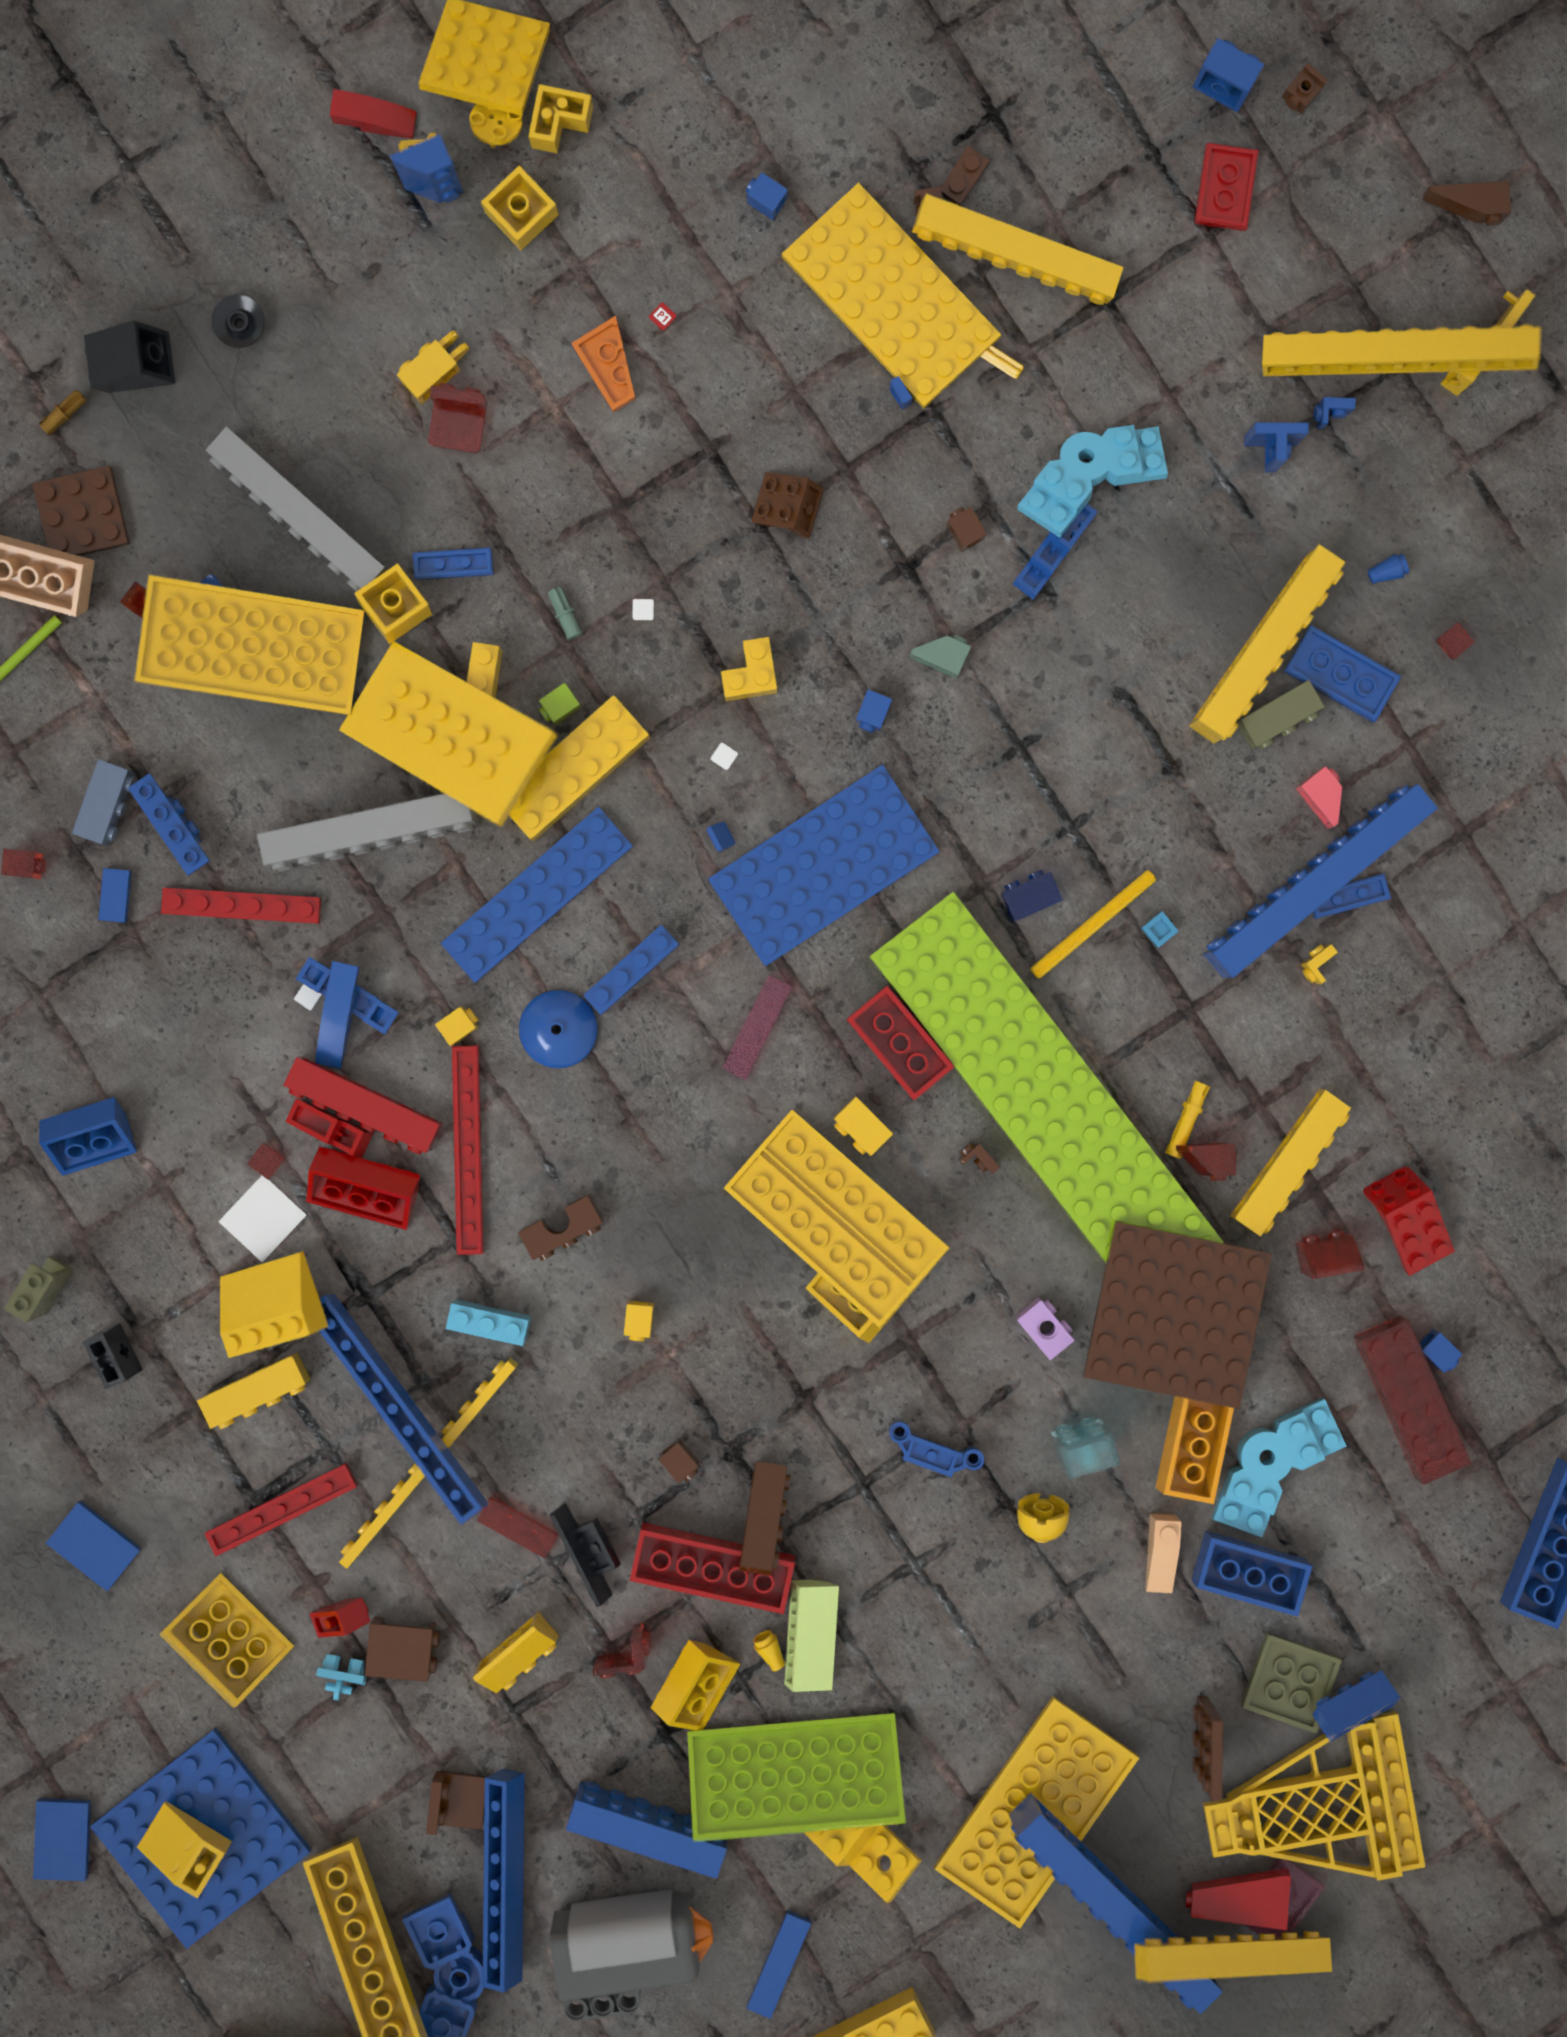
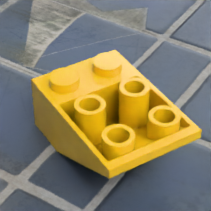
M165 1801L137 1848L174 1885L198 1898L233 1841Z

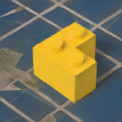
M539 84L528 136L531 148L558 153L562 128L588 133L593 112L591 95Z
M769 637L743 641L746 667L721 671L725 700L732 701L776 694L777 685Z

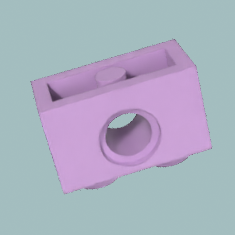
M1037 1297L1014 1317L1049 1360H1052L1074 1342V1339L1070 1336L1074 1331L1064 1319L1061 1322L1056 1319L1053 1314L1057 1311L1047 1299L1042 1302ZM1044 1321H1051L1053 1324L1051 1331L1048 1333L1040 1332V1325Z

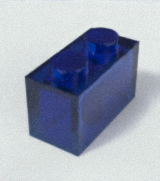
M1043 870L1028 875L1030 880L1020 885L1017 880L1004 886L1006 891L1000 893L1012 922L1063 901L1051 872L1044 874Z

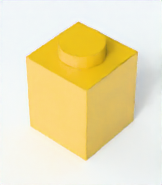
M460 1006L436 1023L435 1026L449 1046H453L479 1027L476 1022L479 1020L471 1008L466 1010L464 1006Z
M628 1300L624 1335L629 1336V1340L645 1341V1337L650 1338L654 1303Z

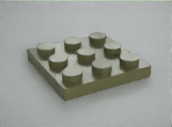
M1266 1632L1241 1706L1246 1710L1317 1733L1319 1724L1312 1714L1317 1708L1316 1703L1322 1698L1330 1696L1342 1659L1324 1651Z

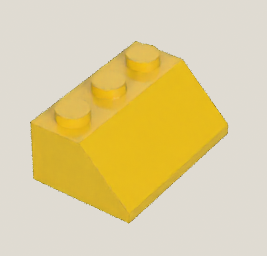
M537 1612L479 1662L473 1679L496 1694L502 1688L505 1691L516 1683V1676L522 1671L525 1674L528 1673L537 1664L535 1661L542 1654L545 1657L548 1656L557 1647L555 1643L559 1635L544 1617Z
M688 1640L650 1708L668 1726L695 1731L704 1730L740 1663L706 1643Z

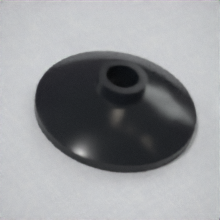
M237 294L225 297L216 305L212 313L211 323L215 335L222 343L233 348H244L252 345L260 338L264 330L265 319L262 309L252 298ZM243 320L245 322L244 326L237 328V322Z

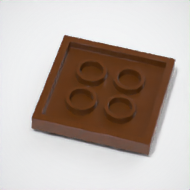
M110 466L32 483L48 548L83 556L130 545L113 470Z
M1197 1696V1705H1193V1719L1197 1721V1731H1193L1192 1734L1193 1746L1196 1747V1757H1192L1193 1773H1196L1198 1782H1201L1202 1789L1207 1793L1210 1800L1222 1801L1223 1720L1208 1696Z

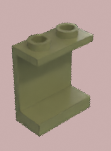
M53 1256L47 1258L42 1268L31 1263L4 1310L26 1323L47 1314L74 1269Z

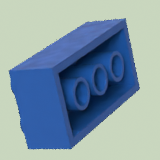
M1205 1530L1191 1580L1198 1589L1298 1617L1313 1566L1305 1558Z

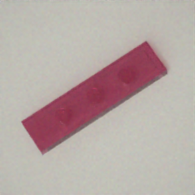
M770 975L768 976L722 1069L746 1080L792 986Z

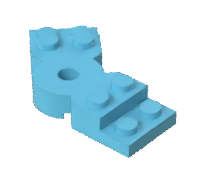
M1134 425L1108 428L1102 436L1091 432H1081L1072 435L1062 445L1059 460L1048 462L1034 480L1032 488L1018 504L1017 510L1061 538L1090 501L1093 491L1092 486L1101 483L1105 478L1114 486L1166 479L1168 471L1159 426L1135 430ZM1081 459H1087V460H1089L1090 462H1089V463H1084V462H1082V461H1080V460H1081Z
M1323 1397L1275 1419L1273 1430L1256 1428L1242 1437L1237 1448L1240 1466H1234L1229 1469L1212 1515L1213 1520L1263 1537L1270 1515L1274 1516L1283 1492L1278 1481L1289 1473L1291 1467L1304 1470L1325 1460V1456L1346 1447L1344 1439ZM1270 1450L1269 1459L1260 1461L1261 1452Z

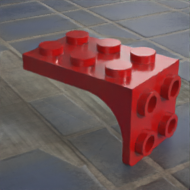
M1409 1167L1397 1169L1363 1189L1365 1197L1373 1204L1383 1219L1403 1269L1408 1276L1455 1252L1432 1190Z

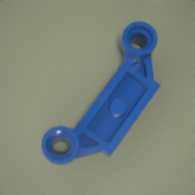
M896 1420L890 1425V1437L900 1446L904 1453L902 1459L951 1478L954 1472L965 1468L978 1470L984 1464L983 1453L976 1447H968L965 1450L958 1451L912 1434L908 1424L904 1421ZM897 1427L904 1428L901 1433L895 1432ZM970 1454H977L975 1459H968Z

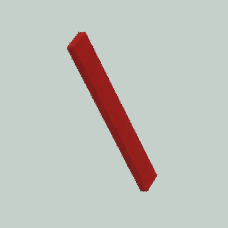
M479 1045L452 1046L457 1255L484 1254Z

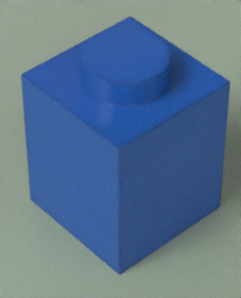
M762 172L757 179L753 178L746 188L747 203L771 220L775 219L788 199V190Z
M867 690L855 721L860 724L859 728L870 733H874V730L880 731L892 699Z
M1434 1329L1415 1346L1436 1369L1443 1373L1455 1368L1459 1363V1358L1463 1355L1440 1332Z

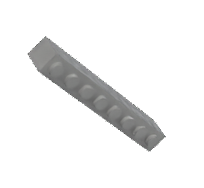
M225 427L208 446L206 451L212 456L209 461L220 471L224 468L231 473L229 479L240 489L245 485L251 491L248 495L259 506L265 503L271 509L268 514L278 523L284 520L291 527L288 531L299 541L302 538L310 543L308 549L319 559L322 555L330 561L327 566L338 576L344 573L350 579L347 584L356 592L387 571L382 564L228 427Z

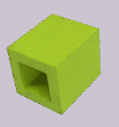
M565 683L539 700L543 706L539 711L547 722L552 720L555 725L582 708Z

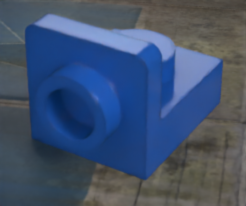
M1324 397L1314 407L1313 420L1317 421V429H1323L1328 424L1329 414H1331V418H1346L1347 415L1355 410L1356 398Z

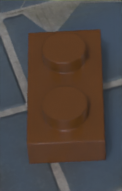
M968 146L942 184V196L953 204L961 206L989 165L990 160Z

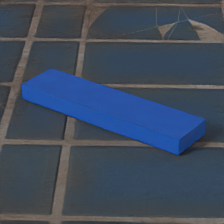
M787 1910L747 2003L748 2010L771 2019L810 1928V1919Z

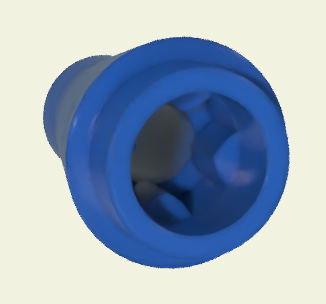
M1393 554L1373 568L1368 569L1367 572L1371 583L1375 584L1404 578V575L1409 573V567L1403 554Z

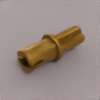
M74 390L59 405L55 404V408L38 424L51 436L62 424L71 420L70 416L87 399L80 391Z

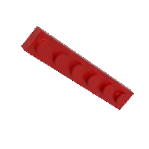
M162 888L161 914L320 924L322 898Z
M346 1462L206 1531L204 1535L216 1557L357 1488L358 1484Z

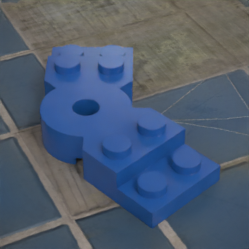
M450 1893L405 1914L402 1918L424 1967L435 1970L434 1984L428 1986L419 2011L428 2037H466L478 2004L476 1998L480 1996L484 1989L483 1954L471 1946L474 1934L464 1913H460ZM455 1972H463L466 1977L459 1978L455 1975Z

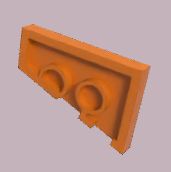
M614 316L571 343L613 413L635 400L617 318Z

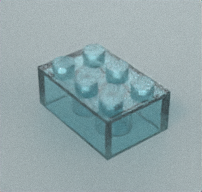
M1089 1417L1081 1420L1079 1425L1071 1427V1424H1064L1056 1427V1431L1050 1432L1058 1462L1069 1479L1121 1465L1113 1435L1101 1419L1096 1420V1417Z

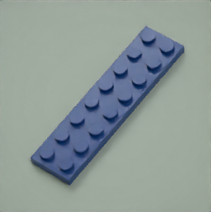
M597 807L440 944L473 982H478L633 848V846L605 813Z

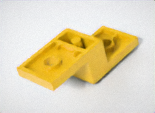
M886 1825L803 1832L836 1866H850L886 1903H891L922 1861ZM884 1855L888 1856L891 1861V1866L887 1871H884L880 1865V1860Z

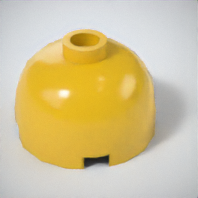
M1041 1493L1026 1495L1019 1500L1017 1508V1519L1021 1531L1039 1543H1046L1060 1537L1068 1526L1069 1504L1064 1499L1049 1494V1499H1039Z

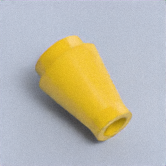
M765 1630L757 1634L753 1639L755 1651L770 1666L772 1671L782 1669L786 1663L781 1653L777 1635L773 1634L771 1630Z

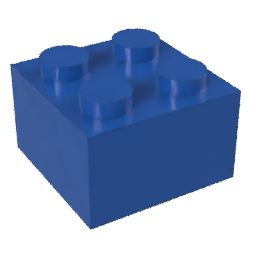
M1218 38L1202 65L1193 88L1238 113L1264 64L1255 55L1246 54L1237 49L1232 42L1228 40L1223 41Z

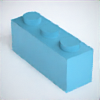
M455 1299L451 1303L446 1329L523 1346L527 1339L532 1316Z

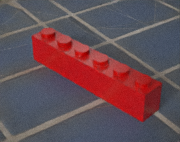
M302 1056L296 1057L283 1085L289 1088L288 1093L301 1099L306 1096L313 1100V1105L327 1110L328 1107L337 1111L336 1116L347 1121L353 1118L361 1122L359 1125L361 1128L370 1132H374L376 1129L384 1133L383 1138L396 1144L398 1141L408 1144V1150L419 1155L422 1152H430L443 1125L442 1122Z

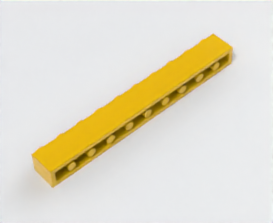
M1521 325L1518 328L1493 326L1488 329H1477L1476 327L1469 326L1454 330L1440 327L1434 330L1411 328L1406 331L1383 329L1379 332L1354 330L1351 333L1327 331L1318 334H1312L1307 331L1299 332L1298 334L1275 332L1271 335H1264L1263 376L1537 370L1540 354V327Z

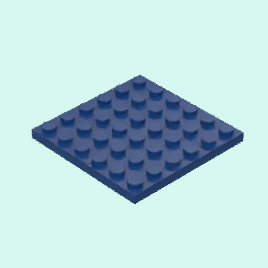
M216 1727L90 1826L186 1949L307 1856L312 1850ZM165 1801L233 1841L198 1898L174 1885L137 1848Z

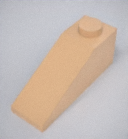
M1150 1513L1146 1592H1173L1181 1539V1520L1176 1514Z

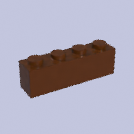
M760 1461L755 1463L739 1571L770 1576L772 1569H777L780 1553L775 1552L776 1542L781 1543L783 1526H779L780 1516H785L787 1500H782L783 1492L789 1489L791 1475L786 1474L787 1466Z

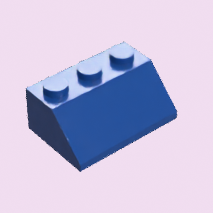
M440 134L390 156L405 190L438 203L454 201L459 197V194L464 193Z
M115 1097L39 1120V1144L62 1176L137 1152L126 1113Z

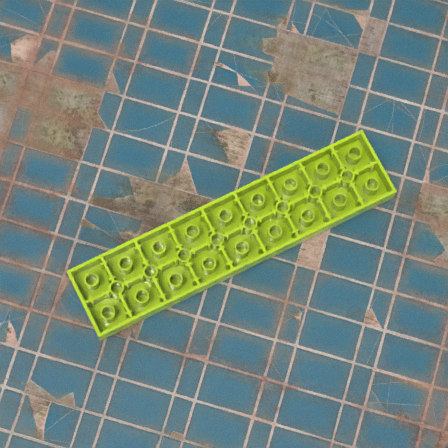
M954 892L946 896L869 956L1105 1264L1115 1221L1224 1243Z

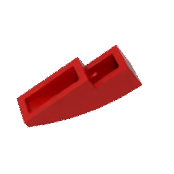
M333 89L330 117L334 124L360 127L363 132L413 139L417 112L382 99Z
M296 1098L285 1121L318 1140L357 1157H363L373 1136V1133Z

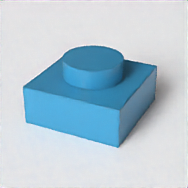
M1163 911L1159 912L1141 927L1156 948L1162 946L1179 932Z

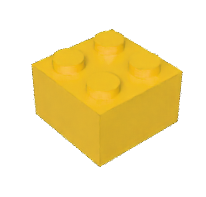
M520 166L481 201L485 214L520 251L559 215L556 204Z
M398 563L354 593L360 606L389 644L432 615L428 603Z

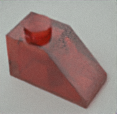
M1218 1142L1176 1145V1151L1199 1175L1210 1176V1181H1225L1226 1176L1236 1175L1234 1143Z

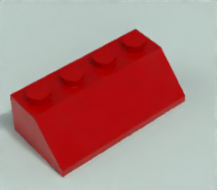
M319 1146L309 1168L306 1202L407 1230L418 1194L420 1175L408 1170L391 1167L384 1163L373 1162Z

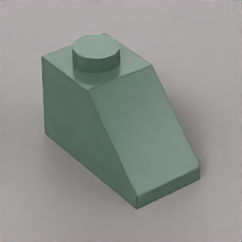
M945 636L912 649L909 658L956 679L971 646L967 645V640L960 636Z

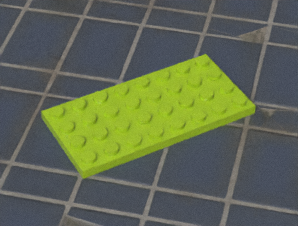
M895 1713L687 1731L694 1842L906 1823Z

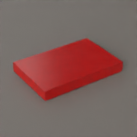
M1206 143L1194 224L1246 231L1259 150Z

